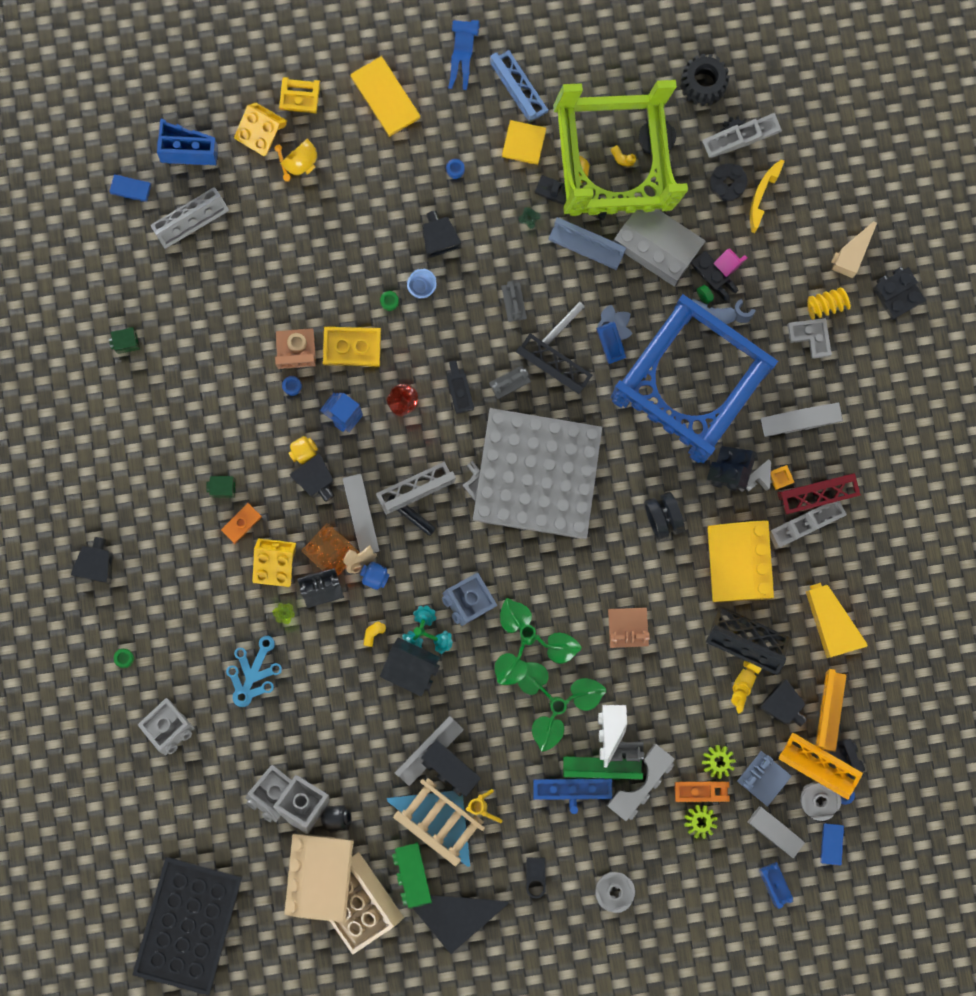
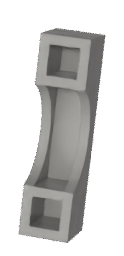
M654 744L644 756L643 761L647 774L641 787L630 792L618 790L606 806L625 821L628 818L632 820L638 812L636 808L639 804H644L649 799L650 795L648 793L652 788L656 789L662 782L661 776L664 772L668 774L674 767L672 762L675 759L657 744Z

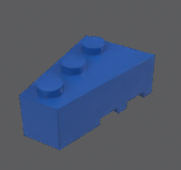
M333 393L319 410L333 420L336 428L342 432L346 430L349 433L363 416L360 405L345 393Z

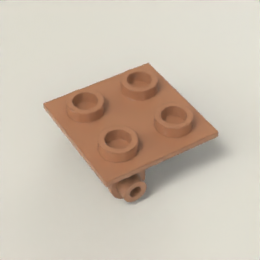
M647 608L608 609L610 648L649 646L648 640L650 636L648 632Z

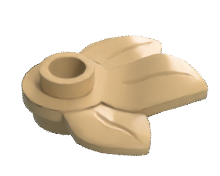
M370 545L359 554L349 550L343 560L347 572H360L364 565H369L370 562L375 560L377 554L373 553Z

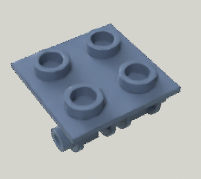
M760 751L737 782L768 807L792 776L775 763L769 755Z

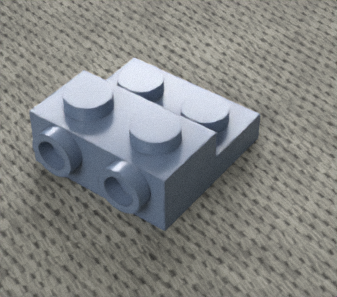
M479 573L468 577L442 593L443 603L446 607L450 606L453 611V620L457 624L460 623L461 627L497 606Z

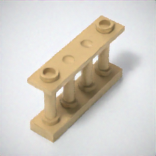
M429 778L427 780L422 779L420 781L424 785L422 790L406 811L403 810L401 812L398 810L393 818L450 863L457 866L461 860L458 857L459 851L477 827L482 831L485 829L482 825L484 821L476 815L470 816L436 789L437 784ZM432 791L440 799L424 820L416 824L411 820L413 818L412 815L429 792ZM447 803L455 809V812L439 833L431 836L427 832L429 830L428 826ZM464 816L471 823L455 845L448 849L443 845V839L459 818Z

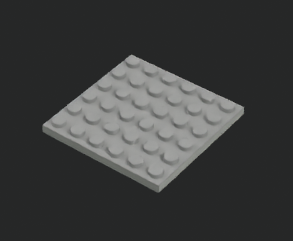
M490 408L472 521L587 539L602 427Z

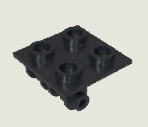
M335 568L297 578L300 592L303 595L307 608L344 598Z

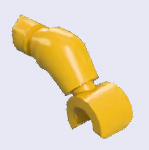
M745 660L743 666L747 669H743L736 678L731 698L732 704L737 706L738 713L743 712L747 696L751 693L757 677L754 674H759L762 669Z

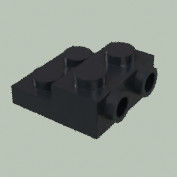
M899 267L892 272L893 276L889 278L883 276L876 281L877 285L873 288L892 320L926 301L916 285L918 281L909 267L905 269Z
M721 446L717 462L711 463L707 480L711 482L712 486L717 488L727 486L728 489L738 491V488L746 489L757 453L752 450Z

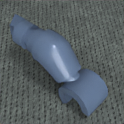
M694 298L692 300L726 325L735 320L739 323H747L753 318L755 309H751L748 313H743L740 310L743 304L742 299L736 303L734 309L732 307L722 309L718 307L717 309L713 307L708 308L707 304Z

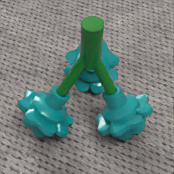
M428 605L424 607L418 606L413 615L415 616L414 620L420 623V627H416L414 633L408 631L407 634H403L402 639L422 648L423 639L420 636H425L434 641L435 651L440 654L449 651L453 644L452 634L444 631L433 636L425 632L424 626L426 624L431 626L432 622L437 619L435 616L436 611Z

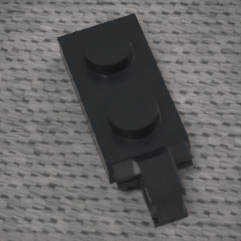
M457 361L449 362L451 372L447 373V381L456 415L474 411L464 370L458 369Z

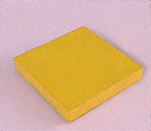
M510 120L502 157L538 165L546 128Z

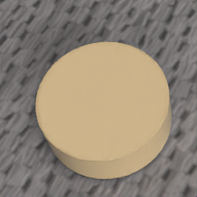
M294 333L289 336L287 345L292 352L300 353L305 350L307 341L302 334Z

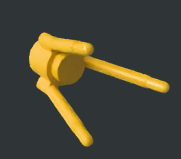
M493 789L479 795L478 799L471 800L466 808V811L472 814L482 815L499 823L503 822L502 819L486 811L487 804L484 798L494 792Z

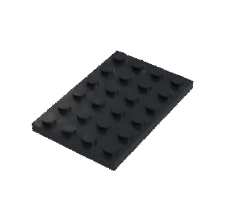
M165 857L132 975L209 996L243 877L175 858Z

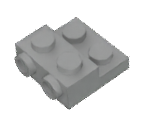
M165 698L138 724L156 749L165 756L174 753L178 748L177 744L182 740L189 739L192 736L191 731L195 729L168 698Z
M271 765L246 795L248 800L246 803L254 810L257 808L263 812L262 816L267 821L271 822L273 820L277 822L281 815L273 806L292 780L275 766Z

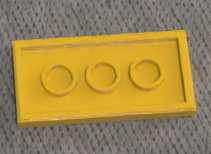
M382 56L350 74L353 82L389 137L421 118Z

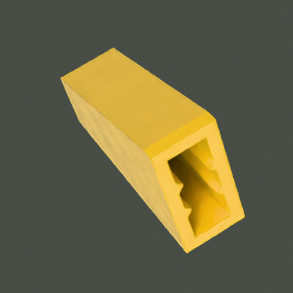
M821 583L811 585V590L806 591V595L826 658L867 647L866 641L828 585L822 586Z

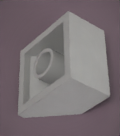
M295 775L273 808L292 826L308 835L329 804V795Z

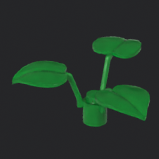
M506 598L500 612V623L502 628L508 633H515L520 630L521 646L517 658L513 654L506 653L496 660L495 674L497 683L500 685H513L520 682L526 676L528 665L520 660L524 646L533 644L535 640H538L545 648H548V658L558 664L570 661L581 651V645L573 637L564 633L551 634L548 637V644H546L539 635H536L535 628L530 625L532 614L529 608Z
M526 662L528 671L526 676L518 682L519 687L529 695L536 694L540 689L549 698V705L553 711L550 718L541 716L532 725L533 738L540 750L544 752L553 748L564 735L563 722L554 719V717L566 711V704H569L574 699V704L578 709L583 711L591 710L599 704L607 690L595 680L581 678L571 684L570 689L573 695L568 699L563 700L561 697L553 698L543 687L549 677L547 669L540 663Z

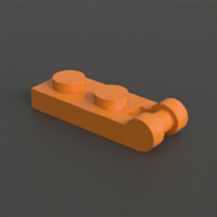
M729 781L674 782L675 802L730 801V795H728ZM715 788H720V795H715Z

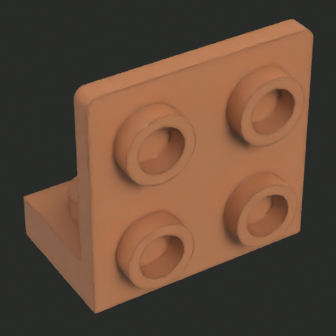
M313 329L276 331L277 357H275V363L278 369L316 366ZM294 333L302 334L307 341L305 350L300 353L292 352L287 345L289 336Z

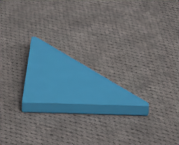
M454 791L441 792L464 810L463 794L460 797ZM429 793L413 813L411 820L416 824L422 822L440 798L434 793ZM417 795L387 798V801L402 812L403 810L406 811ZM446 803L428 826L429 830L427 832L431 836L437 835L455 812V809ZM464 816L459 818L443 839V845L448 849L455 845L466 830ZM467 841L459 851L458 857L461 858L460 861L470 867Z

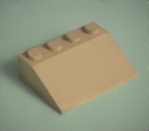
M293 834L284 915L346 922L353 840L312 834Z
M359 852L352 856L346 922L330 921L353 955L392 929L404 918Z

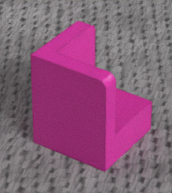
M729 248L714 264L727 277L735 272L747 257L745 255L739 259Z

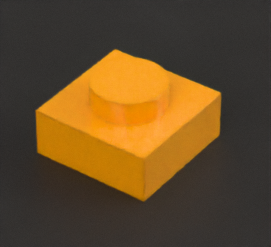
M787 465L771 471L770 478L775 490L794 483Z

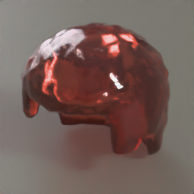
M399 384L392 388L386 399L390 410L395 415L401 417L413 412L419 403L417 391L408 384Z

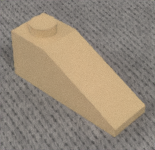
M873 221L846 244L839 253L836 252L831 261L834 264L833 271L851 278L857 274L877 222Z

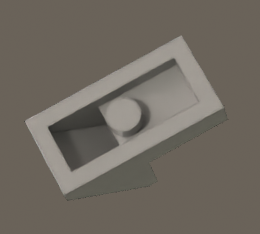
M769 459L750 475L746 488L748 491L757 485L756 480L765 491L770 489L771 461Z

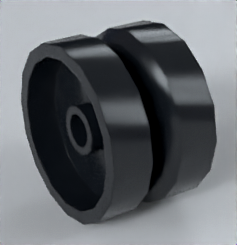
M671 492L660 495L659 502L655 498L644 501L646 515L659 541L669 537V529L675 535L685 531L681 511Z

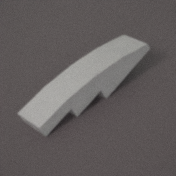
M774 112L759 120L754 119L740 126L735 125L702 141L709 158L763 140L782 130Z
M833 403L763 417L761 422L764 437L843 422L840 403Z
M356 474L344 477L342 479L360 553L369 545L373 549V553L379 552L362 475Z
M840 501L825 504L770 530L769 536L775 548L778 549L847 514Z

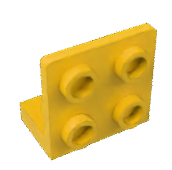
M258 103L247 105L234 139L259 154L266 156L277 131L285 128L287 120Z
M258 538L254 547L252 582L290 587L296 543Z

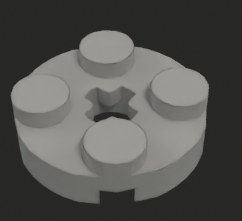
M817 781L804 786L800 798L801 806L805 813L814 820H828L840 809L841 796ZM820 796L826 798V801H823L822 805H819V803L816 802V799H818V797Z
M609 872L603 875L596 883V899L600 906L607 911L614 913L623 912L632 904L635 897V887L632 881L623 873ZM612 887L620 888L621 892L618 893L616 898L614 895L610 896Z

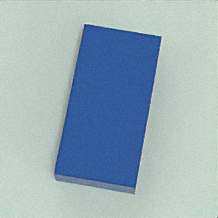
M114 174L109 192L113 195L147 202L151 183Z
M614 321L596 328L608 364L627 358Z
M823 823L820 863L842 865L844 825Z

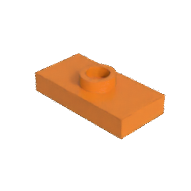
M247 503L221 531L236 544L262 516Z

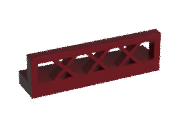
M855 473L777 493L779 500L783 502L785 514L861 496ZM852 482L855 493L846 494L841 490L845 483ZM831 487L837 491L833 499L823 496L827 488ZM810 492L819 496L813 504L805 501L806 496ZM795 497L800 502L796 508L789 509L787 498Z

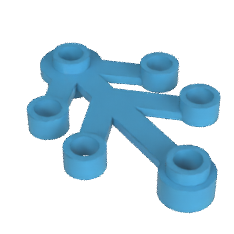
M263 636L259 640L260 650L251 668L246 657L247 651L244 648H237L234 655L239 659L246 678L243 686L238 677L239 669L236 666H229L226 670L235 688L232 696L233 702L239 707H246L251 703L253 697L263 693H271L274 690V684L270 681L264 682L261 687L250 690L254 682L271 675H279L282 672V666L277 663L259 672L267 652L275 647V641L270 636ZM265 640L270 642L268 647L263 646ZM239 650L244 651L243 657H238L237 653ZM276 665L280 668L278 673L273 672V667ZM231 668L236 669V673L234 675H231L229 673V670ZM267 683L271 684V690L266 691L264 688ZM242 693L245 694L244 701L239 700V695Z

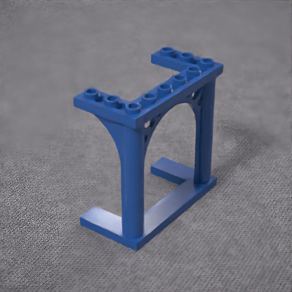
M682 294L669 318L622 381L619 380L611 398L613 399L612 402L620 408L622 406L627 408L631 402V406L634 409L647 413V417L655 423H661L665 431L678 435L680 437L679 440L685 445H692L688 451L691 454L690 458L697 463H704L716 449L714 446L760 382L765 379L778 361ZM692 317L754 359L727 400L715 411L700 416L685 415L669 407L661 398L655 379L659 360ZM647 374L651 377V381H641L643 378L646 379ZM642 386H650L653 392L649 395H641L639 389ZM654 397L657 399L658 403L653 404L654 401H649V399ZM670 410L671 415H668L666 411ZM707 418L712 419V422L709 423L711 425L709 428L705 421ZM683 419L689 422L688 428L685 423L682 425L681 421ZM694 421L701 422L703 426L702 433L696 434L693 431L692 425Z

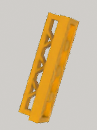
M829 669L825 675L815 744L820 749L831 752L836 751L847 675L836 673L833 669Z
M795 733L791 734L787 745L778 758L847 800L863 775L862 772ZM793 741L800 744L802 748H798L795 745H793ZM811 753L817 754L819 758H815ZM828 763L834 764L836 768H832ZM846 773H849V774L855 776V777H856L855 780H853V779H851L850 777H848V776L846 775Z

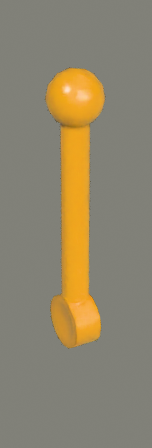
M277 144L275 150L278 152L280 162L284 160L281 152L282 146ZM282 166L284 172L283 179L284 181L289 182L291 180V176L287 173V170Z

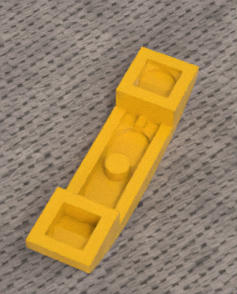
M784 160L778 161L767 171L754 194L750 208V228L752 233L757 231L765 212L758 209L768 181L776 182Z

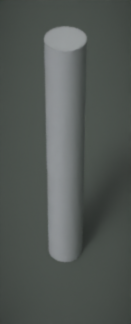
M579 302L542 341L549 345L585 306Z

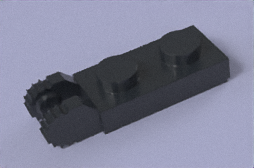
M705 250L691 262V265L714 292L716 291L723 300L727 301L730 297L721 286L725 284L735 294L738 292V288L728 276L726 277L716 267L714 259Z

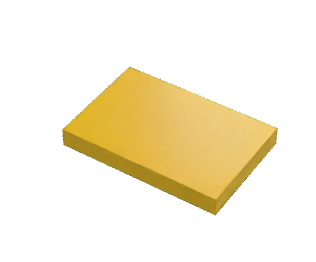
M324 327L323 365L380 367L381 328Z

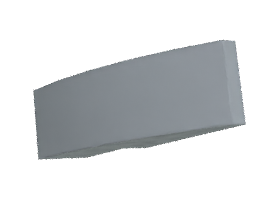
M758 807L747 821L793 859L805 844L804 841L762 807Z

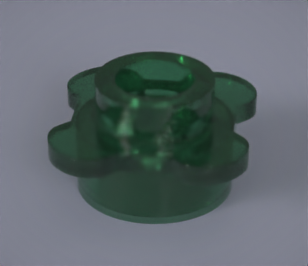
M526 207L518 221L520 224L527 225L529 229H533L536 221L540 219V213L535 212L530 207Z

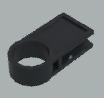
M526 857V891L532 898H540L546 891L545 857ZM537 880L543 884L544 888L541 894L533 895L529 892L528 887L532 881Z

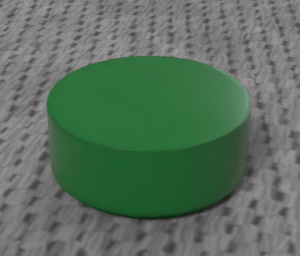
M706 285L697 288L698 297L704 304H709L713 301V294Z
M393 291L384 292L380 298L382 308L387 311L395 310L399 305L398 295Z
M122 648L115 652L113 660L118 667L128 668L134 662V655L129 649Z

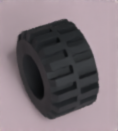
M701 54L700 58L695 56L693 60L690 59L687 66L685 65L680 87L683 89L682 94L684 96L687 95L689 102L693 100L694 105L700 103V106L704 107L707 103L708 106H711L713 102L717 103L723 97L730 75H728L729 70L725 68L726 64L724 61L719 62V57L715 59L712 58V54H709L708 57H705V54ZM707 74L713 78L715 84L710 87L701 86L696 82L695 76Z

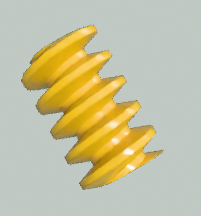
M841 287L837 288V290H830V292H823L822 295L816 294L815 297L809 296L807 302L808 312L812 320L815 319V314L821 318L822 312L828 316L830 309L833 314H836L837 307L840 312H843L844 305L847 310L851 307L849 297Z

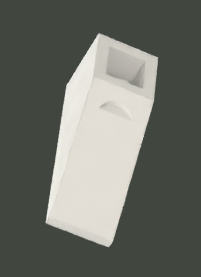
M603 705L602 713H598V724H602V730H599V742H603V748H600V760H604V767L608 766L626 732V705Z

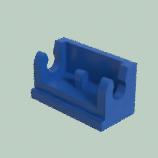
M775 862L759 869L774 906L780 909L784 907V904L792 903L793 897L778 863Z

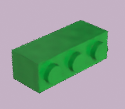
M418 843L395 848L396 853L392 854L394 865H399L400 873L397 874L399 886L403 885L405 893H401L403 905H408V909L431 904Z

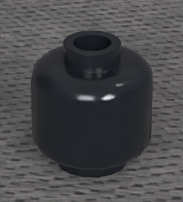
M343 805L328 806L324 814L321 815V823L329 832L345 831L348 825H351V812Z

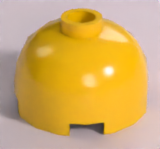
M307 138L280 164L291 174L301 175L304 172L309 174L316 167L314 165L317 160L316 148Z

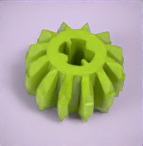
M716 745L715 751L712 747H709L710 755L707 753L703 754L704 757L708 758V761H702V764H708L704 771L708 772L711 770V777H714L717 772L719 779L722 778V772L725 776H729L727 769L734 770L730 763L736 762L735 759H729L733 752L730 751L726 754V746L720 750V745ZM720 756L723 764L717 767V763L714 760L715 758L719 759Z
M695 805L696 812L689 808L688 811L692 814L691 817L688 815L684 816L685 819L690 820V822L684 823L685 827L691 826L687 832L692 834L695 831V838H698L701 832L703 839L706 838V831L709 835H713L710 828H717V825L712 824L713 821L717 820V817L710 816L714 811L709 810L707 812V806L705 805L702 807V810H700L699 805ZM703 817H704V820H703L704 825H703V826H701V825L697 826V824H698L697 818L703 819Z

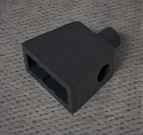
M437 211L428 212L426 215L429 223L422 225L427 258L461 249V240L449 218L439 219Z
M320 453L289 474L312 498L320 494L322 499L327 502L335 496L329 489L335 482Z
M95 537L92 548L82 546L72 569V576L111 584L113 553L104 550L106 539Z
M786 679L782 680L758 706L762 711L784 725H788L793 720L801 727L808 719L800 712L806 704Z

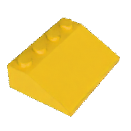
M749 521L707 526L712 602L769 600L774 598L769 522Z

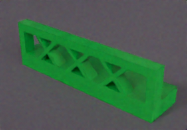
M563 757V777L643 779V773H641L642 760L640 762L626 761V758H623L622 761H611L607 767H604V760H600V758Z

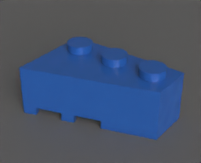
M160 118L157 145L160 163L217 165L218 146L215 137L195 130H187L181 125H173Z

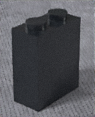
M398 637L391 648L379 677L422 697L425 690L429 692L433 684L431 677L432 675L436 676L440 665L437 664L440 657Z

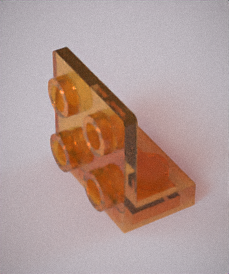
M328 523L302 549V552L322 571L335 568L337 576L346 567L343 562L346 553L349 550H353L357 554L360 553Z

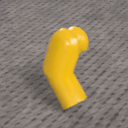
M618 145L610 149L617 164L631 167L636 162L635 155L622 154Z
M375 622L366 629L363 646L373 647L374 636L379 633L383 634L386 631L384 623Z

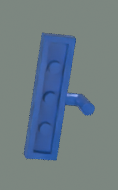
M612 779L533 780V799H569V811L572 814H576L578 812L577 799H612Z

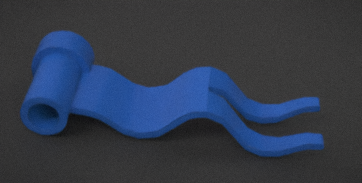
M453 20L452 32H456L448 89H452L457 77L459 62L462 61L463 90H467L474 36L479 34L480 22L478 20H471V22Z

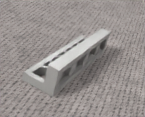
M213 187L150 226L166 249L225 214L229 209L216 188Z
M442 462L376 493V496L387 515L453 484L456 477L453 471H449L445 462ZM442 468L445 475L434 478L435 471ZM422 477L430 480L422 486L416 485L418 479ZM405 485L413 488L405 494L399 493L401 487ZM388 493L396 496L386 503L382 498L383 495Z
M449 716L395 774L410 786L426 769L422 764L424 760L421 757L437 739L447 748L464 729Z

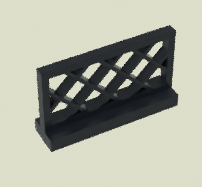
M719 605L706 643L778 675L786 662L787 657L785 655L790 637ZM721 614L727 616L729 620H724ZM739 623L745 624L747 628H742ZM733 624L736 630H731L729 625ZM757 631L762 632L765 636H760ZM751 632L754 638H749L746 633ZM775 639L782 641L783 644L778 645ZM768 640L772 646L768 647L764 641Z

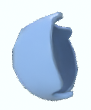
M427 269L415 270L407 280L408 291L412 296L419 299L430 296L437 286L436 277Z

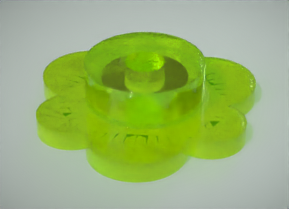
M279 603L278 608L273 609V615L278 623L290 624L291 618L295 617L293 606L290 603L285 605Z

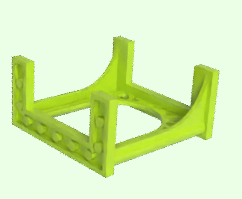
M658 80L649 95L579 97L583 91L582 84H563L554 102L553 109L554 113L558 112L566 203L563 207L564 214H570V216H578L581 213L597 215L600 212L616 214L618 211L634 213L637 210L653 212L655 209L671 211L688 192L687 183L677 184L672 174L664 112L665 104L677 87L676 80ZM647 109L652 151V166L648 177L641 185L626 192H610L596 186L589 180L581 167L575 112ZM651 178H656L655 183L651 182ZM581 181H584L586 185L580 189V186L582 187ZM645 186L653 188L655 191L654 197L648 196L645 193ZM635 193H640L641 196L635 197ZM599 195H605L606 199H598Z

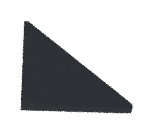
M430 895L431 904L415 907L413 910L448 952L452 954L509 903L507 900Z

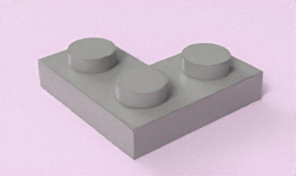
M826 318L787 324L790 343L809 341L811 359L830 357L832 355Z

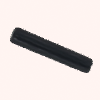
M391 495L387 499V502L394 499L396 496ZM408 505L397 510L427 535L431 536L436 528Z

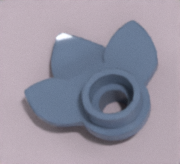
M609 305L602 311L601 321L597 328L614 321L620 339H627L632 335V332L626 327L630 320V313H616L614 307Z

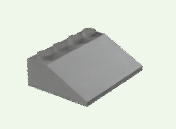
M655 209L653 212H644V210L634 212L613 242L626 247L624 254L675 287L706 241L660 210Z

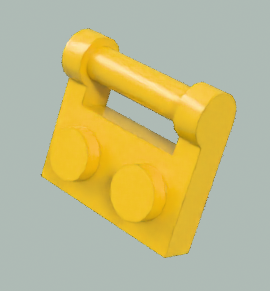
M283 77L279 109L317 113L320 80L310 82L289 80V78ZM288 88L313 89V92L291 91Z

